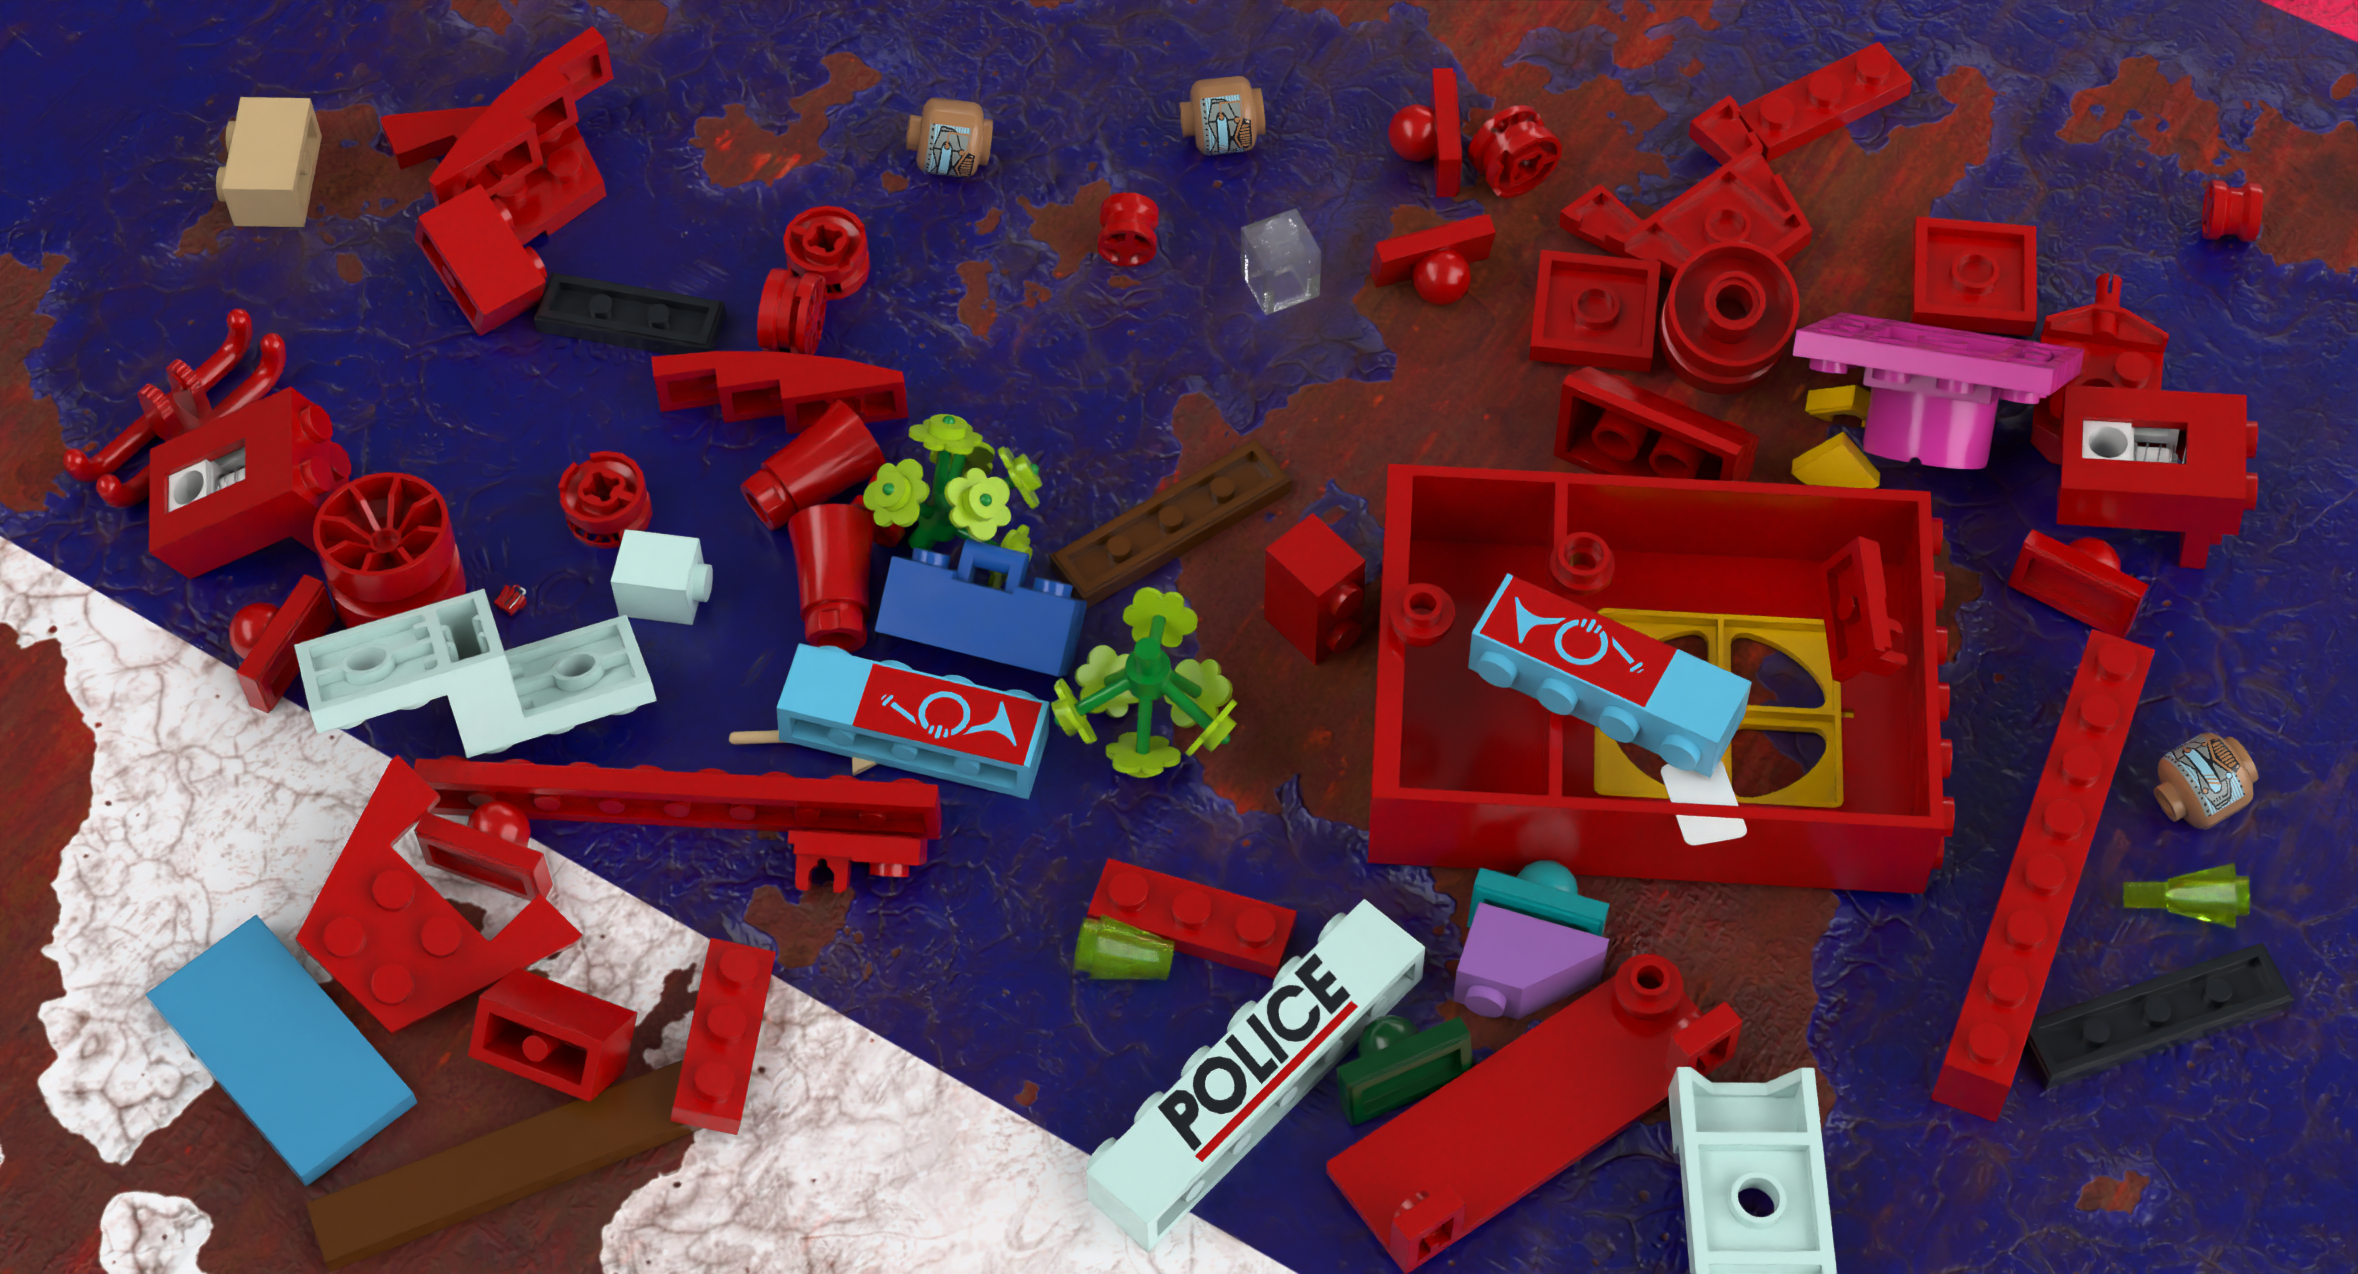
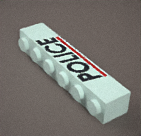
M1365 899L1348 915L1344 912L1336 914L1321 931L1318 944L1303 959L1295 956L1281 968L1274 979L1273 989L1258 1003L1253 1000L1245 1003L1235 1013L1227 1027L1228 1033L1212 1048L1207 1045L1201 1047L1189 1058L1182 1069V1078L1166 1094L1158 1091L1151 1095L1136 1113L1134 1118L1135 1124L1118 1141L1114 1137L1109 1138L1095 1150L1087 1163L1088 1201L1149 1252L1359 1042L1365 1026L1376 1018L1385 1016L1422 979L1425 947Z

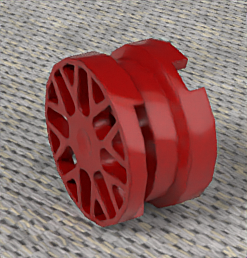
M1526 105L1511 106L1494 115L1477 131L1468 147V159L1479 174L1486 173L1485 180L1497 196L1506 199L1518 197L1542 183L1555 169L1562 155V144L1551 129L1544 127V123L1532 107ZM1497 128L1498 130L1493 133L1491 129Z
M826 205L813 207L798 214L787 225L783 242L788 270H791L793 275L799 274L800 276L796 277L800 278L806 273L823 275L826 280L827 290L831 292L827 293V301L843 299L857 292L867 281L871 268L865 226L857 215L841 207ZM840 283L841 291L837 292L833 284Z
M776 267L771 269L762 290L757 320L758 346L762 348V351L781 352L782 349L791 350V353L815 354L822 335L827 304V287L823 275L806 273L800 278L794 277L791 270Z
M612 451L589 453L591 459L580 465L573 462L562 474L558 485L560 504L565 513L567 525L575 538L592 547L603 549L620 547L625 529L645 531L653 514L649 492L646 490L645 478L637 463L622 453ZM583 529L585 533L581 536L575 530ZM591 533L598 534L594 541L588 540ZM612 533H618L620 540L615 541ZM608 537L611 542L602 543L601 541L603 538Z

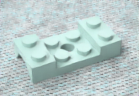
M1677 1067L1668 1088L1673 1152L1679 1153L1690 1274H1837L1814 1068H1799L1767 1083H1713L1692 1067ZM1748 1188H1755L1765 1192L1773 1201L1774 1213L1767 1217H1755L1748 1214L1739 1203L1738 1193Z

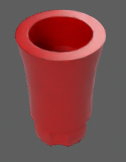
M837 399L812 425L784 448L763 461L761 469L757 470L754 475L742 483L740 489L760 521L770 531H774L787 523L797 512L812 506L822 505L854 485L872 478L879 468L886 464V460L874 437L861 419L847 404Z
M847 504L816 505L797 512L788 522V531L797 568L800 617L805 623L806 641L810 643V646L818 648L821 646H835L846 652H854L866 644V621L870 617V564L876 523L872 514L862 508Z

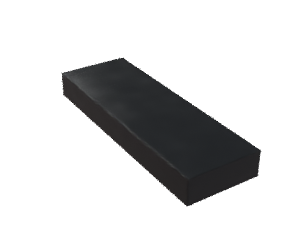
M552 272L534 321L537 332L677 355L714 351L727 312L725 302Z

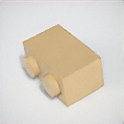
M240 97L236 121H229L226 127L227 164L218 168L216 176L217 197L220 202H226L234 226L305 227L322 138L311 98Z

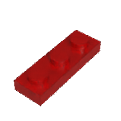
M1878 41L1740 106V119L1749 133L1755 132L1763 146L1762 155L1766 162H1769L1908 96L1913 79Z
M1108 858L1087 912V924L1089 927L1275 979L1282 968L1297 924V911Z
M710 937L670 1121L733 1135L738 1134L775 960V951Z

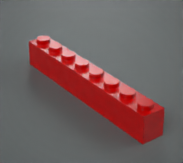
M2095 629L2091 630L1930 1099L1997 1122L2010 1091L2155 649Z

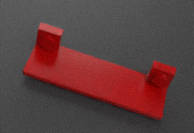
M1615 975L1327 1162L1326 1172L1403 1273L1408 1274L1668 1102V1088L1677 1067H1692L1705 1077L1734 1058L1743 1023L1741 1018L1726 1001L1705 1014L1702 1010L1698 1009L1684 991H1682L1679 1004L1669 1014L1655 1020L1635 1018L1621 1006L1616 998L1614 990ZM1642 978L1637 980L1646 989H1656L1661 986L1659 982L1653 979Z

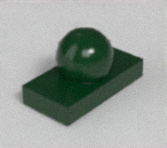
M1395 1015L1380 1016L1366 1025L1359 1039L1357 1050L1359 1059L1336 1068L1341 1110L1351 1126L1358 1125L1431 1094L1473 1067L1471 1033L1461 1017H1455L1422 1032L1409 1019Z

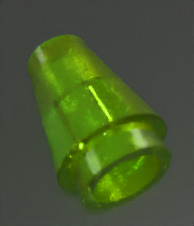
M1100 914L1099 920L1083 917L1076 945L1073 970L1088 972V979L1153 980L1155 978L1167 981L1172 963L1174 941L1162 939L1160 936L1104 914Z

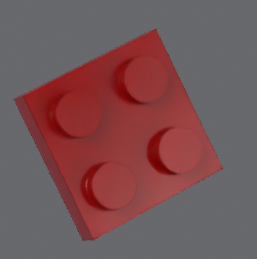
M1916 216L1912 230L1911 323L1961 331L2033 336L2037 323L2036 226Z
M1541 250L1529 360L1650 373L1653 358L1661 262Z

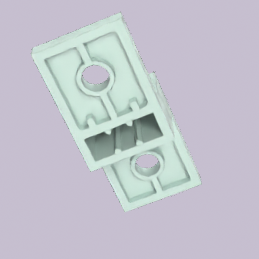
M484 589L294 645L309 710L317 734L333 729H350L360 725L366 719L399 709H416L424 706L432 699L447 695L467 758L483 753L502 752L513 744L545 734H561L571 730L578 724L608 715L627 714L638 706L657 701L651 678L627 615L504 651Z

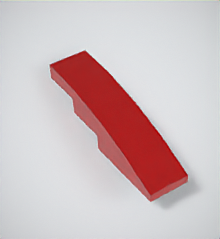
M593 26L542 59L500 94L459 137L428 179L436 207L478 184H481L488 196L491 197L544 165L539 145L578 122L579 118L575 101L614 78L606 39Z
M710 351L651 357L661 412L721 404L724 423L784 415L787 434L801 433L806 430L837 399L847 404L864 424L909 417L902 371L842 358L788 352Z

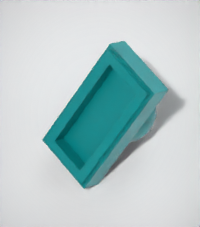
M1539 860L1528 864L1517 877L1480 868L1473 887L1467 927L1471 928L1478 903L1481 902L1603 937L1610 904L1578 895L1575 877L1567 867L1554 860Z

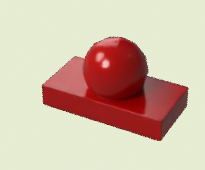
M1433 68L1430 107L1421 104L1403 107L1393 115L1387 134L1393 151L1403 159L1420 162L1432 157L1434 158L1436 197H1457V193H1460L1462 146L1456 72H1453V68Z
M1482 214L1377 242L1370 266V273L1375 287L1379 288L1413 279L1414 289L1419 296L1435 306L1451 305L1458 301L1469 290L1471 283L1469 264L1489 258L1496 235L1490 215Z
M2034 529L2031 530L2022 545L2008 582V586L2104 633L2125 639L2130 631L2149 587L2148 584L2120 571L2121 561L2114 548L2104 539L2084 537L2075 539L2070 544L2065 545Z
M304 574L281 608L271 603L256 602L242 607L233 616L229 626V642L233 650L244 659L236 674L249 706L269 714L300 671L294 645L324 636L336 619L323 581Z
M492 800L479 805L469 816L467 826L427 813L414 829L427 865L528 901H532L539 893L546 898L553 886L544 853L527 848L531 833L529 819L519 807L510 801Z

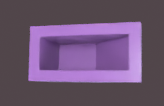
M1479 902L1456 971L1453 1001L1464 1004L1472 1012L1484 1017L1496 1018L1503 1015L1519 1020L1600 982L1604 971L1609 939Z

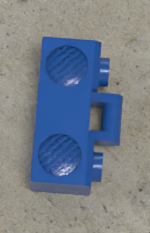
M967 539L962 549L958 570L949 568L950 555L914 547L912 558L892 556L875 631L1058 677L1071 676L1087 601L1071 598L1073 585L1036 577L1033 588L1024 586L1030 558L1028 553ZM976 568L1008 575L1005 589L974 582Z

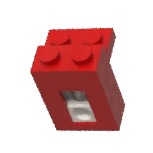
M2065 385L2060 418L2059 452H2062L2061 486H2058L2056 524L2180 532L2179 567L2205 569L2210 545H2221L2223 534L2239 535L2243 511H2255L2258 474L2246 472V458L2255 459L2258 421L2247 420V395Z
M290 386L151 448L149 553L188 579H193L290 536L318 555L313 538V526L316 515L326 499L341 486L349 482V475L351 474V463L348 453L341 445L331 441L333 427L330 415L321 406L314 404Z

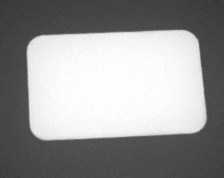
M1721 760L1711 778L1694 770L1685 771L1677 769L1670 764L1664 765L1661 769V775L1671 802L1738 806ZM1676 815L1684 840L1693 846L1741 838L1747 832L1744 819Z

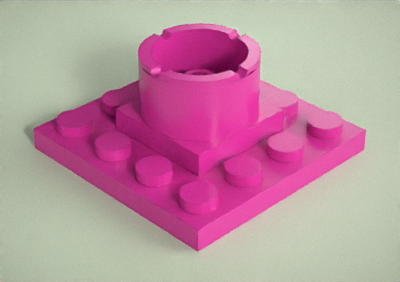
M1843 312L1796 330L1793 356L1810 358L1809 368L1817 371L1846 374L1848 368L1866 367L1863 385L1872 387L1863 439L1864 451L1904 462H1910L1913 457L1921 460V465L1956 469H1981L1987 466L1999 398L2013 402L2038 404L2039 398H2047V395H2051L2080 374L2084 349Z

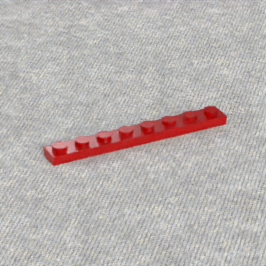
M454 755L442 756L437 760L416 759L414 771L440 795V802L428 812L431 814L470 816L481 804L492 800L510 801L519 807L528 819L788 832V830L799 828L919 836L940 840L942 812L938 785L925 784L911 778H900L892 782L860 781L848 775H834L827 779L796 778L784 772H767L761 776L736 775L714 768L702 769L697 772L665 771L651 765H640L632 769L600 768L587 762H574L567 766L536 765L524 759H508L502 763L476 762Z

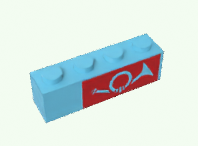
M1508 573L1471 635L1468 668L1478 672L1490 684L1503 688L1511 687L1539 700L1545 708L1554 713L1575 716L1599 727L1605 735L1613 740L1623 743L1632 742L1660 755L1668 764L1680 770H1694L1711 778L1745 715L1752 684L1751 681Z
M799 643L777 705L779 740L1029 799L1049 735L1050 702L1039 700L1032 694L1022 690L1001 691L975 685L969 679L958 675L941 677L916 671L908 665L894 660L877 662L852 656L845 650L835 646H821L818 648Z

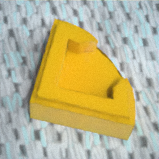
M1857 385L1809 390L1805 411L1809 412L1812 416L1830 422L1833 421V415H1854L1862 419L1861 427H1865L1871 392Z
M1844 431L1793 459L1791 473L1806 485L1876 488L1880 483V472Z

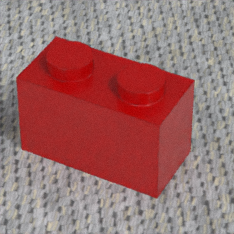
M481 184L418 216L414 240L479 337L540 304L546 284L545 279L547 278L545 266L536 251L530 246L524 249L513 233L514 222L504 203L499 198L491 200Z
M1314 513L1310 514L1265 548L1264 618L1315 666L1331 653L1340 654L1349 649L1362 632L1366 560Z
M516 967L479 996L468 1056L591 1102L626 1071L638 1012Z

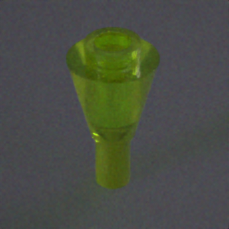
M2235 862L2168 878L2167 882L2123 881V908H2167L2168 912L2233 929L2236 928V916H2249V876H2236Z

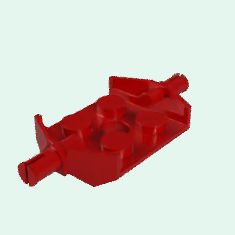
M2109 273L2101 274L2096 278L2095 304L2046 316L2040 335V343L2084 349L2080 374L2065 385L2161 390L2163 358L2169 334L2131 311L2121 308L2120 293L2122 279L2118 275L2113 274L2109 290ZM2065 385L2051 395H2047V398H2039V403L2034 404L2030 441L2049 462L2058 465L2062 463V452H2059V434Z

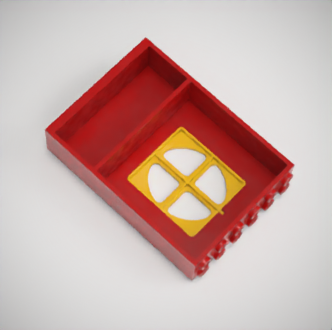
M1388 463L1367 863L1522 871L1526 865L1536 861L1554 860L1567 867L1575 875L1924 894L1931 869L1940 870L1942 868L1944 837L1952 836L1955 820L1954 798L1943 796L1942 779H1949L1951 774L1952 742L1951 739L1941 738L1940 721L1946 722L1948 719L1950 687L1948 682H1938V665L1945 664L1948 636L1946 626H1936V610H1942L1944 604L1945 574L1944 571H1934L1933 556H1939L1942 548L1943 522L1941 517H1932L1931 491ZM1589 532L1601 537L1614 555V577L1611 583L1599 593L1587 596L1570 594L1559 588L1551 578L1549 572L1551 552L1559 542L1572 533ZM1861 536L1879 542L1887 599L1885 600L1887 616L1897 620L1903 628V633L1892 641L1891 650L1907 655L1908 663L1890 677L1861 671L1852 679L1841 683L1832 680L1817 567L1854 538ZM1582 564L1573 566L1579 570H1591V568ZM1508 573L1661 642L1688 635L1700 636L1707 643V662L1728 672H1731V643L1733 640L1748 638L1761 642L1788 655L1807 670L1823 691L1825 703L1819 708L1747 705L1744 718L1738 729L1816 733L1825 740V753L1811 771L1798 781L1779 791L1753 798L1739 797L1734 793L1738 806L1671 802L1666 786L1638 769L1622 752L1617 742L1605 735L1599 727L1570 714L1560 715L1545 708L1539 700L1511 687L1503 688L1492 685L1484 680L1478 672L1469 669L1472 632ZM1414 583L1433 584L1447 592L1454 602V625L1444 638L1432 646L1415 647L1409 645L1396 634L1390 625V602L1393 596L1407 585ZM1424 608L1413 609L1415 613L1421 615L1432 612ZM1730 742L1721 761L1732 787ZM1676 815L1744 819L1747 832L1741 838L1693 846L1684 840Z

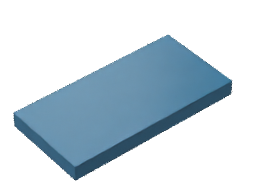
M257 914L146 993L151 1006L305 1187L417 1104L411 1089Z

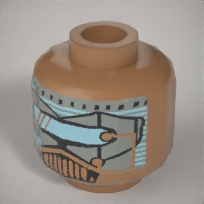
M1243 76L1198 80L1191 87L1190 101L1179 102L1183 138L1194 137L1196 147L1204 155L1251 150L1255 146L1257 135H1264L1266 133L1261 88L1252 89L1250 82Z
M933 97L924 104L921 116H909L905 149L916 151L917 165L922 172L969 178L976 172L978 165L987 166L993 120L984 119L982 107L975 102Z
M2204 732L2161 758L2157 767L2161 784L2154 788V795L2164 813L2172 821L2176 822L2183 818L2193 827L2206 830L2245 808L2251 802L2254 795L2253 783L2258 780V772L2245 748L2234 737L2228 736L2223 739L2217 734Z

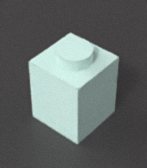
M625 529L611 578V586L619 616L627 615V617L693 625L699 601H708L713 581L712 565L704 564L699 538Z

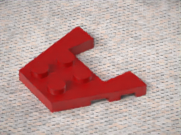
M1730 95L1693 119L1690 123L1688 135L1717 160L1722 167L1645 220H1641L1604 186L1599 184L1562 209L1559 226L1566 232L1621 258L1661 262L1660 276L1670 281H1673L1677 270L1688 257L1710 244L1723 241L1752 243L1768 250L1784 263L1810 245L1813 231L1780 174H1773L1762 155L1763 146L1754 131L1749 133L1740 119L1741 109Z
M490 105L393 114L380 117L379 119L383 133L401 170L448 153L459 137ZM576 124L571 125L539 145L544 165L490 197L491 200L499 198L508 209L514 222V230L512 231L522 246L542 232L546 236H550L607 196L604 180Z
M398 754L388 764L295 938L296 943L391 1036L471 998V995L497 983L516 967L527 970L531 965L574 947L583 936L539 893L491 941H488L392 847L440 802V795Z

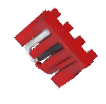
M517 584L511 589L510 586L506 585L501 591V595L494 601V605L512 616L518 609L522 610L527 604L526 597L524 596L526 590Z

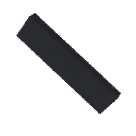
M2262 942L2034 1018L2024 1049L2045 1090L2287 1010L2292 1005L2294 998Z

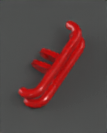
M241 308L231 310L226 319L228 326L227 337L223 345L194 371L181 359L174 360L165 368L171 386L169 393L165 395L156 386L149 383L137 392V397L140 399L139 402L144 414L93 457L88 458L78 448L67 450L62 459L64 469L74 480L87 483L97 481L96 489L98 495L111 507L128 508L139 504L149 497L150 463L125 483H121L117 476L111 473L122 466L156 435L167 442L263 398L276 384L287 359L286 346L282 337L276 333H268L263 336L260 341L262 356L256 370L212 409L206 392L232 371L242 360L250 346L253 335L252 321L247 311Z

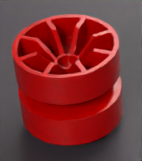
M1723 241L1710 244L1688 257L1673 278L1658 325V340L1662 355L1676 376L1697 390L1721 395L1740 393L1764 381L1778 365L1799 316V294L1790 271L1779 258L1768 250L1743 241Z
M397 472L370 474L341 486L320 507L314 521L313 538L336 613L347 629L465 594L466 578L458 547L455 543V536L446 503L440 492L427 481L413 475Z

